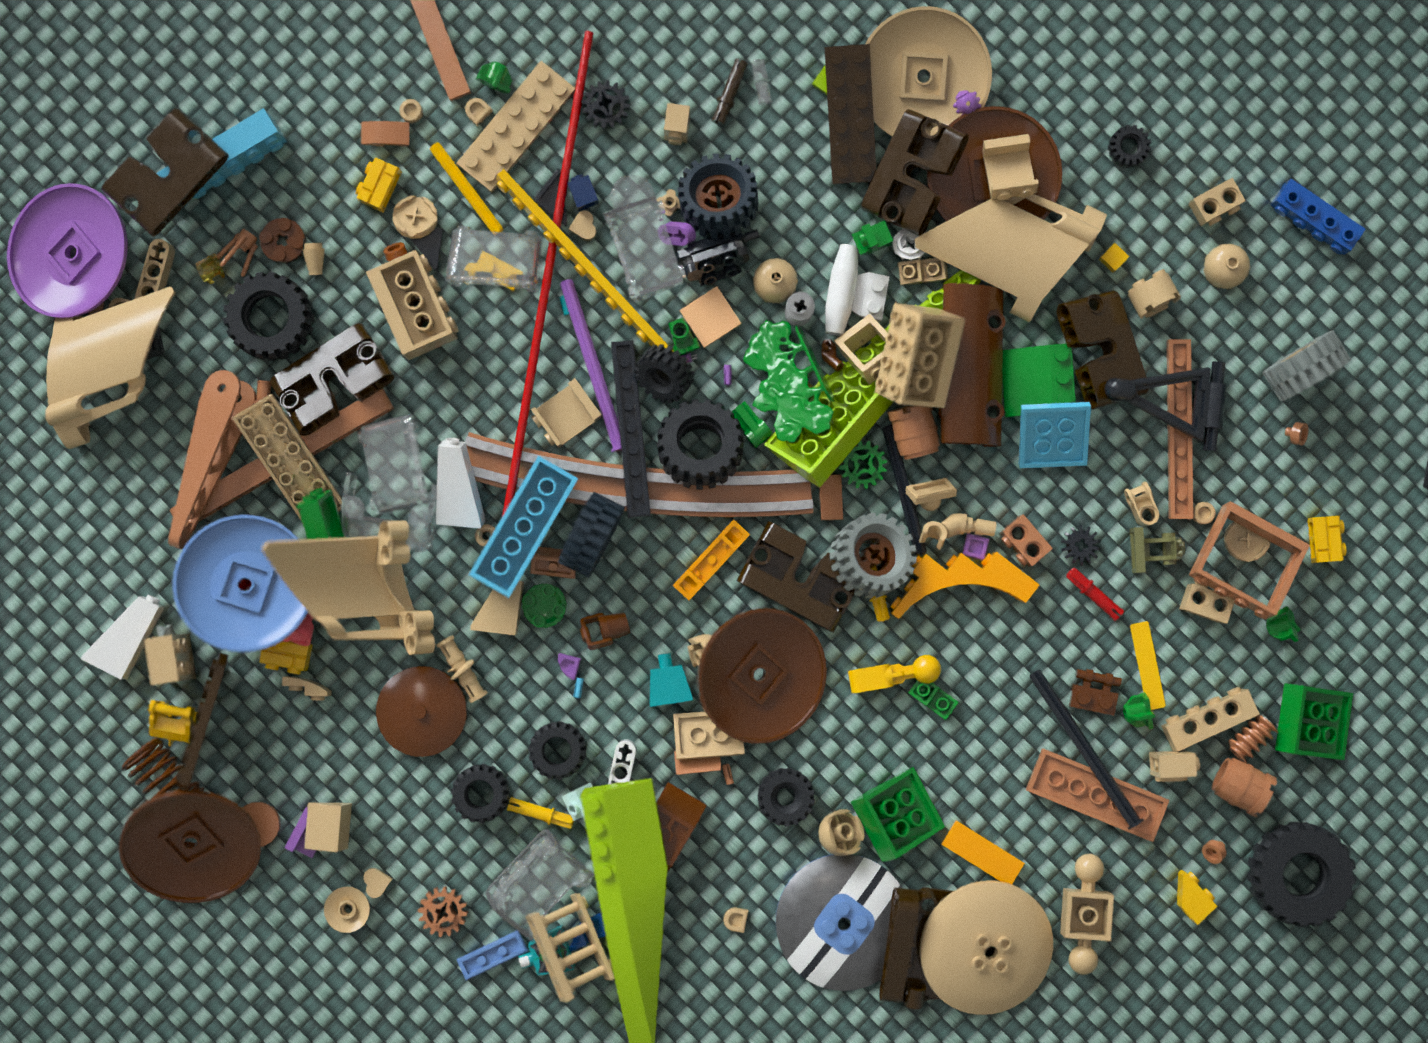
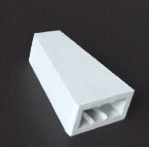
M446 438L438 445L436 524L481 528L485 523V515L466 442H459L457 438Z
M139 596L82 655L81 659L121 680L128 679L145 646L144 639L149 638L165 607L159 604L160 600L154 596Z

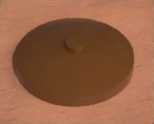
M417 666L402 670L394 675L380 692L376 706L378 727L386 741L404 754L416 757L438 754L449 748L459 738L465 727L467 702L463 690L455 679L451 681L449 674L434 667Z

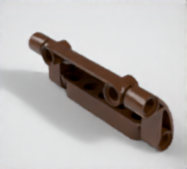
M964 283L943 284V308L941 310L965 319L945 408H939L941 443L974 444L984 447L1001 446L1002 417L1004 415V408L1002 406V369L1005 318L1003 316L1004 290L1000 288ZM989 318L997 320V328L990 327L988 323ZM988 407L995 408L997 413L995 418L988 416Z

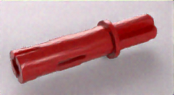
M1072 568L1067 573L1066 578L1080 589V593H1084L1114 621L1119 616L1112 609L1119 615L1124 613L1123 609L1093 584L1094 581L1092 579L1086 578L1076 568Z

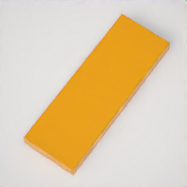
M955 820L941 843L949 850L1001 882L1013 884L1025 864L957 820Z

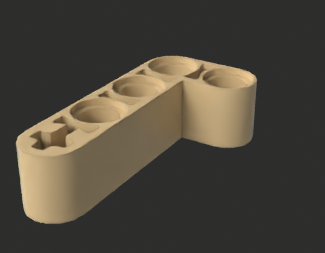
M156 239L151 242L134 299L145 296L146 292L151 288L154 292L165 289L175 256L174 247L165 240ZM159 249H166L165 252L158 253ZM156 259L159 260V261L161 260V261H163V263L161 264V263H159V262H157V261H155V260H156ZM159 267V275L152 277L153 269ZM123 298L113 299L109 304V308L131 300Z

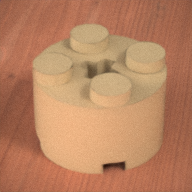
M1164 269L1152 275L1153 278L1147 281L1141 279L1132 285L1133 288L1128 291V297L1140 319H1143L1144 316L1146 318L1167 309L1168 302L1172 300L1173 303H1176L1181 298L1170 275Z

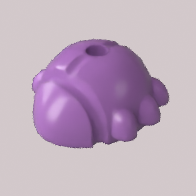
M967 90L960 91L956 95V102L953 105L954 108H957L956 113H961V115L969 114L981 108V104L978 103L980 98L976 97L977 93H970Z

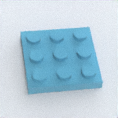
M1090 402L1021 405L1019 467L1087 466L1091 414Z

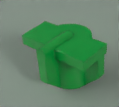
M493 61L481 66L476 80L482 82L490 89L504 94L510 92L511 89L509 87L512 79L505 65Z
M1288 606L1280 609L1276 616L1267 619L1266 628L1271 637L1280 641L1290 638L1294 642L1299 641L1297 632L1301 629L1295 623L1294 613Z
M1145 692L1131 696L1123 705L1125 720L1136 728L1147 726L1149 730L1153 729L1152 718L1155 717V714L1151 710L1149 697Z

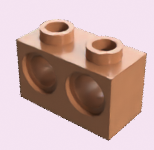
M1024 514L1018 516L1000 532L1003 536L1001 538L1002 542L1009 549L1012 547L1018 553L1016 558L1023 566L1026 564L1029 567L1033 566L1053 549ZM1015 527L1022 530V537L1019 540L1014 539L1012 536V530ZM1030 544L1037 548V554L1034 557L1029 556L1026 551Z

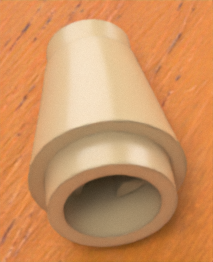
M322 243L304 244L302 251L309 275L323 274L325 248H323Z

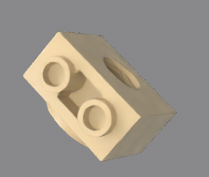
M1186 750L1178 752H1149L1150 775L1155 776V781H1186L1188 777H1196L1197 771L1200 769L1199 758L1196 757V753Z

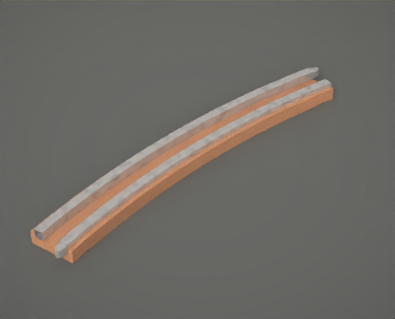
M469 432L465 442L476 482L507 490L514 445ZM523 447L516 492L539 455L578 478L565 500L566 503L585 506L591 494L597 492L624 506V511H627L622 465L584 460ZM646 468L651 514L691 517H769L813 514L810 481L803 478L795 470L736 472L733 476L729 475L728 481L724 484L717 482L715 488L709 489L707 485L703 486V490H696L694 485H691L689 489L683 487L682 481L676 483L672 480V475H667L663 469Z

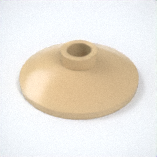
M353 887L336 889L328 896L324 905V915L328 924L333 929L343 933H350L360 929L366 923L370 913L367 897L360 890ZM345 905H351L352 912H346Z

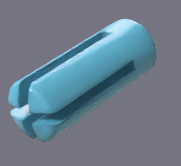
M576 677L573 697L581 698L584 678Z

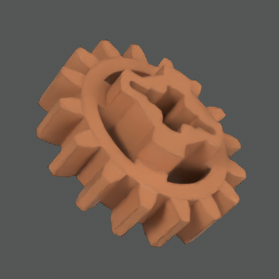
M444 886L442 892H440L438 887L434 888V894L431 892L426 893L428 900L422 899L420 901L424 907L418 909V912L423 913L419 921L426 922L423 928L430 927L431 935L438 931L439 937H442L444 932L451 936L452 929L457 932L460 930L458 923L465 924L466 920L462 916L468 915V911L463 910L467 902L461 903L460 900L463 895L456 896V889L448 892L447 886ZM445 897L444 901H433L435 898ZM453 901L457 906L458 912L454 911ZM447 904V906H446V908H447V909H446V913H447V914H445L444 916H442L441 919L439 920L440 913H441V911H440L439 909H441L442 907H444V906ZM428 911L432 913L433 921L430 919ZM443 922H453L449 926H441Z

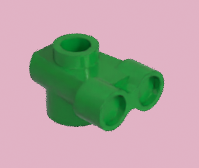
M684 318L668 323L674 342L672 348L674 352L676 350L680 351L679 355L681 356L700 348L698 339L693 338ZM678 328H682L684 330V334L682 336H678L676 334V330Z

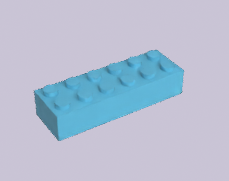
M264 108L212 139L229 154V157L224 165L193 198L197 199L204 196L209 188L225 183L226 178L232 174L238 175L242 173L247 165L260 162L264 159L265 154L270 151L276 152L280 150L283 144L287 142L274 119ZM167 166L157 172L160 177H166L170 169Z
M538 455L469 576L509 598L578 478Z

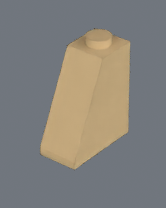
M518 581L509 598L492 590L471 624L470 630L517 635L524 582Z

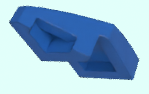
M602 912L591 916L590 919L598 938L606 936ZM586 933L573 938L572 944L569 947L570 952L589 944Z

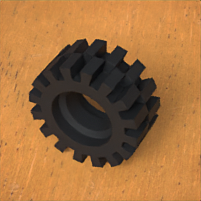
M1130 124L1125 125V127L1119 128L1110 138V144L1108 145V150H1110L1109 156L1114 158L1112 160L1114 163L1116 161L1119 163L1118 166L1122 167L1124 165L1126 166L1125 168L1136 167L1149 155L1151 139L1148 140L1149 134L1144 133L1142 127L1138 129L1137 125L1130 127ZM1127 138L1135 140L1138 146L1137 152L1126 154L1121 148L1122 141Z

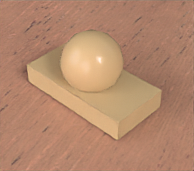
M947 478L906 486V494L914 504H920L927 511L936 510L941 504V499L955 497L957 489Z

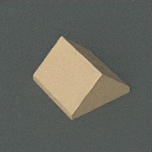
M308 803L304 848L332 852L348 849L352 803Z

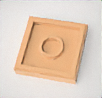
M717 286L680 310V313L703 348H706L741 325L740 320Z

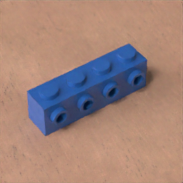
M1293 179L1288 180L1270 204L1275 208L1274 211L1277 214L1289 217L1293 220L1295 226L1300 229L1305 228L1312 233L1311 236L1314 239L1326 242L1330 245V249L1337 254L1345 255L1350 252L1366 230Z

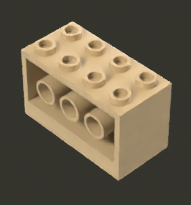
M416 250L366 272L400 351L408 360L458 339L456 333L459 332L454 319L447 315L450 309L446 300L443 299L442 295L439 296L438 294L441 289L436 278L429 274L432 268L427 258H425L424 254L420 255ZM410 280V284L405 286V283ZM419 301V305L414 307V303ZM428 321V326L424 328L422 326L423 323Z
M895 303L891 313V321L881 358L879 375L876 380L875 393L899 404L945 408L965 319L938 308Z

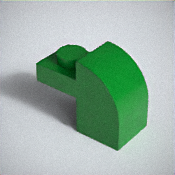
M885 220L872 226L870 223L861 227L860 231L852 234L861 256L881 250L893 243V238Z

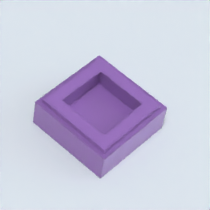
M967 533L962 554L966 557L983 560L986 555L989 538Z

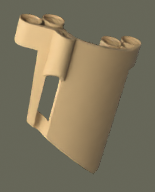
M1035 194L1029 197L1014 196L1007 200L990 199L915 238V248L1016 296L1017 299L1009 313L1030 322L1044 297L1083 251H1090L1103 227L1107 214L1089 205H1086L1084 213L1080 214ZM1027 199L1062 216V218L1058 222L1049 223L1014 206V204Z
M171 286L86 317L81 315L73 318H55L47 360L46 381L49 406L46 409L45 416L47 423L54 427L66 448L72 449L90 443L88 428L90 421L138 400V396L146 382L145 374L142 372L151 342L166 308L176 293ZM126 382L129 385L128 392L122 399L89 410L83 409L81 406V401L88 395Z
M405 520L381 522L378 536L269 541L261 548L289 590L308 613L326 628L333 640H403L409 655L434 652L435 640L431 634L434 626L433 614L430 610H414L403 574L402 564H407L410 560V549L408 544H406V540L409 537V526ZM374 616L380 624V629L346 632L336 619Z

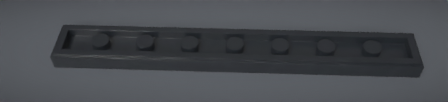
M634 341L611 342L627 518H646L651 516L638 381L635 378L637 373H634L636 367Z

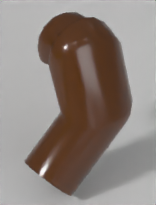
M831 339L823 340L821 344L822 359L836 372H839L843 369L844 363L837 358L836 345Z

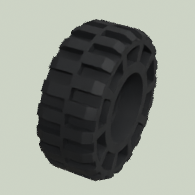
M1289 822L1288 825L1280 824L1275 826L1274 831L1271 833L1266 832L1261 836L1263 840L1260 844L1256 843L1252 849L1255 851L1253 858L1249 857L1247 865L1251 866L1250 872L1247 873V880L1251 882L1252 887L1250 891L1257 898L1258 905L1267 911L1269 915L1288 925L1306 928L1308 925L1313 927L1321 926L1325 920L1330 922L1336 918L1335 914L1338 911L1343 912L1346 909V901L1348 898L1352 899L1354 895L1352 885L1356 884L1357 876L1353 874V869L1356 866L1354 860L1349 857L1350 850L1341 843V839L1337 835L1314 824ZM1300 853L1310 854L1317 860L1319 865L1318 882L1308 893L1294 895L1284 885V868L1287 862L1295 855Z

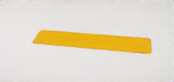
M1149 622L1131 624L1130 629L1143 692L1149 697L1151 710L1164 708L1166 704Z

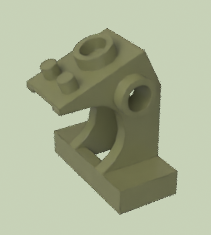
M1143 527L1130 528L1132 573L1146 572L1145 561H1163V565L1177 564V560H1182V556L1185 555V542L1182 541L1181 537H1175V533H1161L1162 538H1144ZM1149 543H1162V556H1150Z

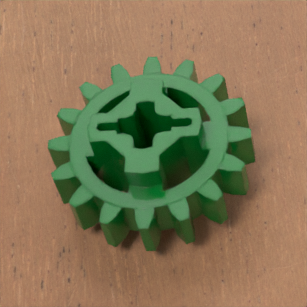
M860 440L857 447H854L842 461L843 465L838 467L839 470H844L845 472L841 477H848L847 484L850 485L854 482L856 489L859 488L860 484H863L864 489H868V483H871L873 487L876 486L875 479L881 481L883 477L880 473L887 472V469L882 467V465L887 463V460L881 459L885 454L884 451L878 453L877 449L879 446L870 447V441L863 445ZM858 450L868 451L866 455L860 456L854 453ZM874 456L876 457L878 463L877 470L875 467H873L872 459L874 458ZM869 457L866 463L868 469L864 468L857 473L860 465L858 460L862 462ZM848 460L853 463L852 473L848 469ZM863 474L871 476V478L866 480L858 479Z

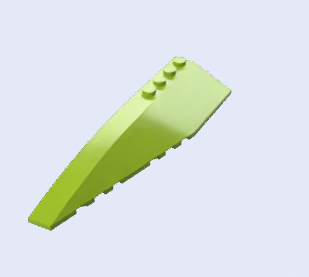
M650 778L588 787L580 794L607 944L629 1043H655L668 865L653 780Z

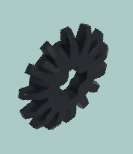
M1079 525V531L1071 527L1073 533L1065 532L1064 535L1068 539H1061V543L1066 544V547L1061 548V551H1068L1065 558L1068 559L1072 556V564L1079 560L1080 566H1083L1084 559L1090 564V556H1093L1095 559L1098 557L1094 551H1101V548L1095 546L1096 543L1101 542V539L1094 540L1098 533L1095 531L1093 534H1089L1091 529L1089 526L1086 531H1083L1082 525ZM1081 539H1084V543L1087 544V549L1084 548L1082 552L1078 551L1079 548L1075 546V543L1080 542Z

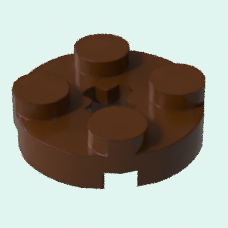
M282 217L266 224L259 235L261 249L269 259L278 263H292L303 254L302 250L304 249L306 236L303 229L296 222ZM280 236H288L286 246L278 245L277 242Z

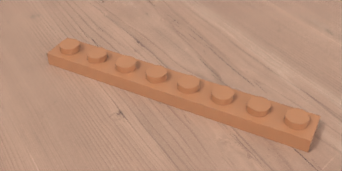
M1191 339L1167 340V374L1191 370ZM1192 381L1167 385V411L1191 425ZM1168 425L1169 519H1193L1192 438Z

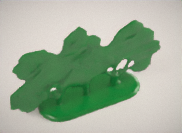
M765 320L760 325V331L752 335L749 341V348L746 350L743 361L751 368L768 372V378L761 381L758 389L760 394L756 396L752 406L764 413L772 410L778 412L774 428L780 441L795 442L801 434L803 427L815 434L829 429L831 426L829 422L834 411L831 407L822 404L819 401V396L824 391L830 401L835 402V398L804 332L798 324L795 325V330L800 340V343L796 344L789 340L791 334L789 322L782 320L773 324ZM785 337L787 341L782 342L780 339ZM780 345H789L788 348H793V350L784 352L779 348ZM800 351H805L811 363L809 367L803 370L798 369L794 363L795 355ZM793 354V357L788 360V355ZM814 370L821 386L809 388L807 376L809 372ZM814 395L815 399L812 402H809L808 398Z

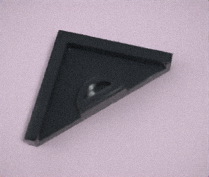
M559 168L533 199L540 208L552 217L554 216L561 175ZM564 205L561 224L566 227L568 223L566 207Z
M435 228L429 235L422 238L411 239L435 271H438L444 231L440 228Z

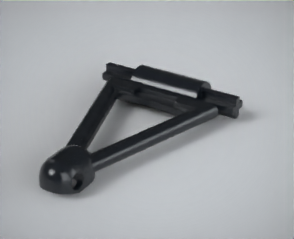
M1212 361L1211 369L1206 367L1134 380L1112 378L1107 381L1105 393L1111 401L1128 402L1198 442H1202L1204 438L1203 450L1216 452L1218 430L1223 428L1227 385L1223 384L1224 362ZM1196 380L1192 425L1137 395L1138 390Z

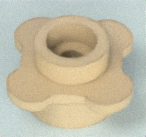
M672 189L668 190L667 194L663 197H658L656 201L657 205L662 207L666 216H672L673 212L680 209L679 199L675 195L676 192Z

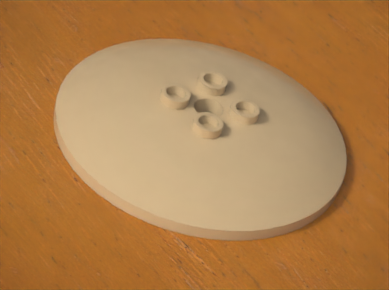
M931 6L909 8L887 18L873 31L865 44H870L874 122L892 137L907 109L949 125L961 116V113H956L957 108H954L953 105L956 102V95L962 90H967L970 93L976 92V97L980 98L978 103L981 104V108L985 106L992 82L990 55L978 31L958 14ZM922 69L927 70L930 74L929 80L925 83L920 82L917 78L918 72ZM938 126L932 128L931 136L937 133Z
M979 881L965 885L950 893L930 914L920 941L921 967L932 990L951 1007L976 1015L1000 1013L1026 1000L1043 981L1050 966L1053 953L1052 929L1042 907L1031 895L1021 888L1000 881ZM990 946H994V954L989 957L985 956V950Z

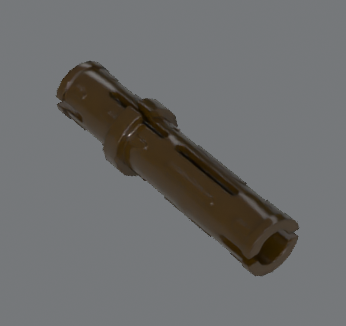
M738 58L734 60L723 93L718 97V106L711 120L717 125L720 122V126H725L730 109L735 105L734 99L748 66V63L742 59L741 62H739L740 59Z

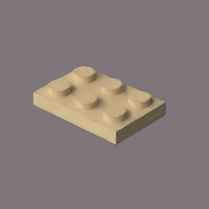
M705 712L673 714L677 760L745 755L744 742L734 739L718 729Z

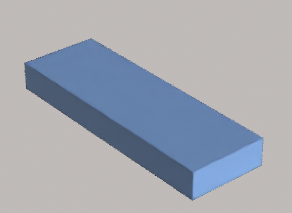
M518 929L457 958V962L465 980H468L527 952L528 948Z

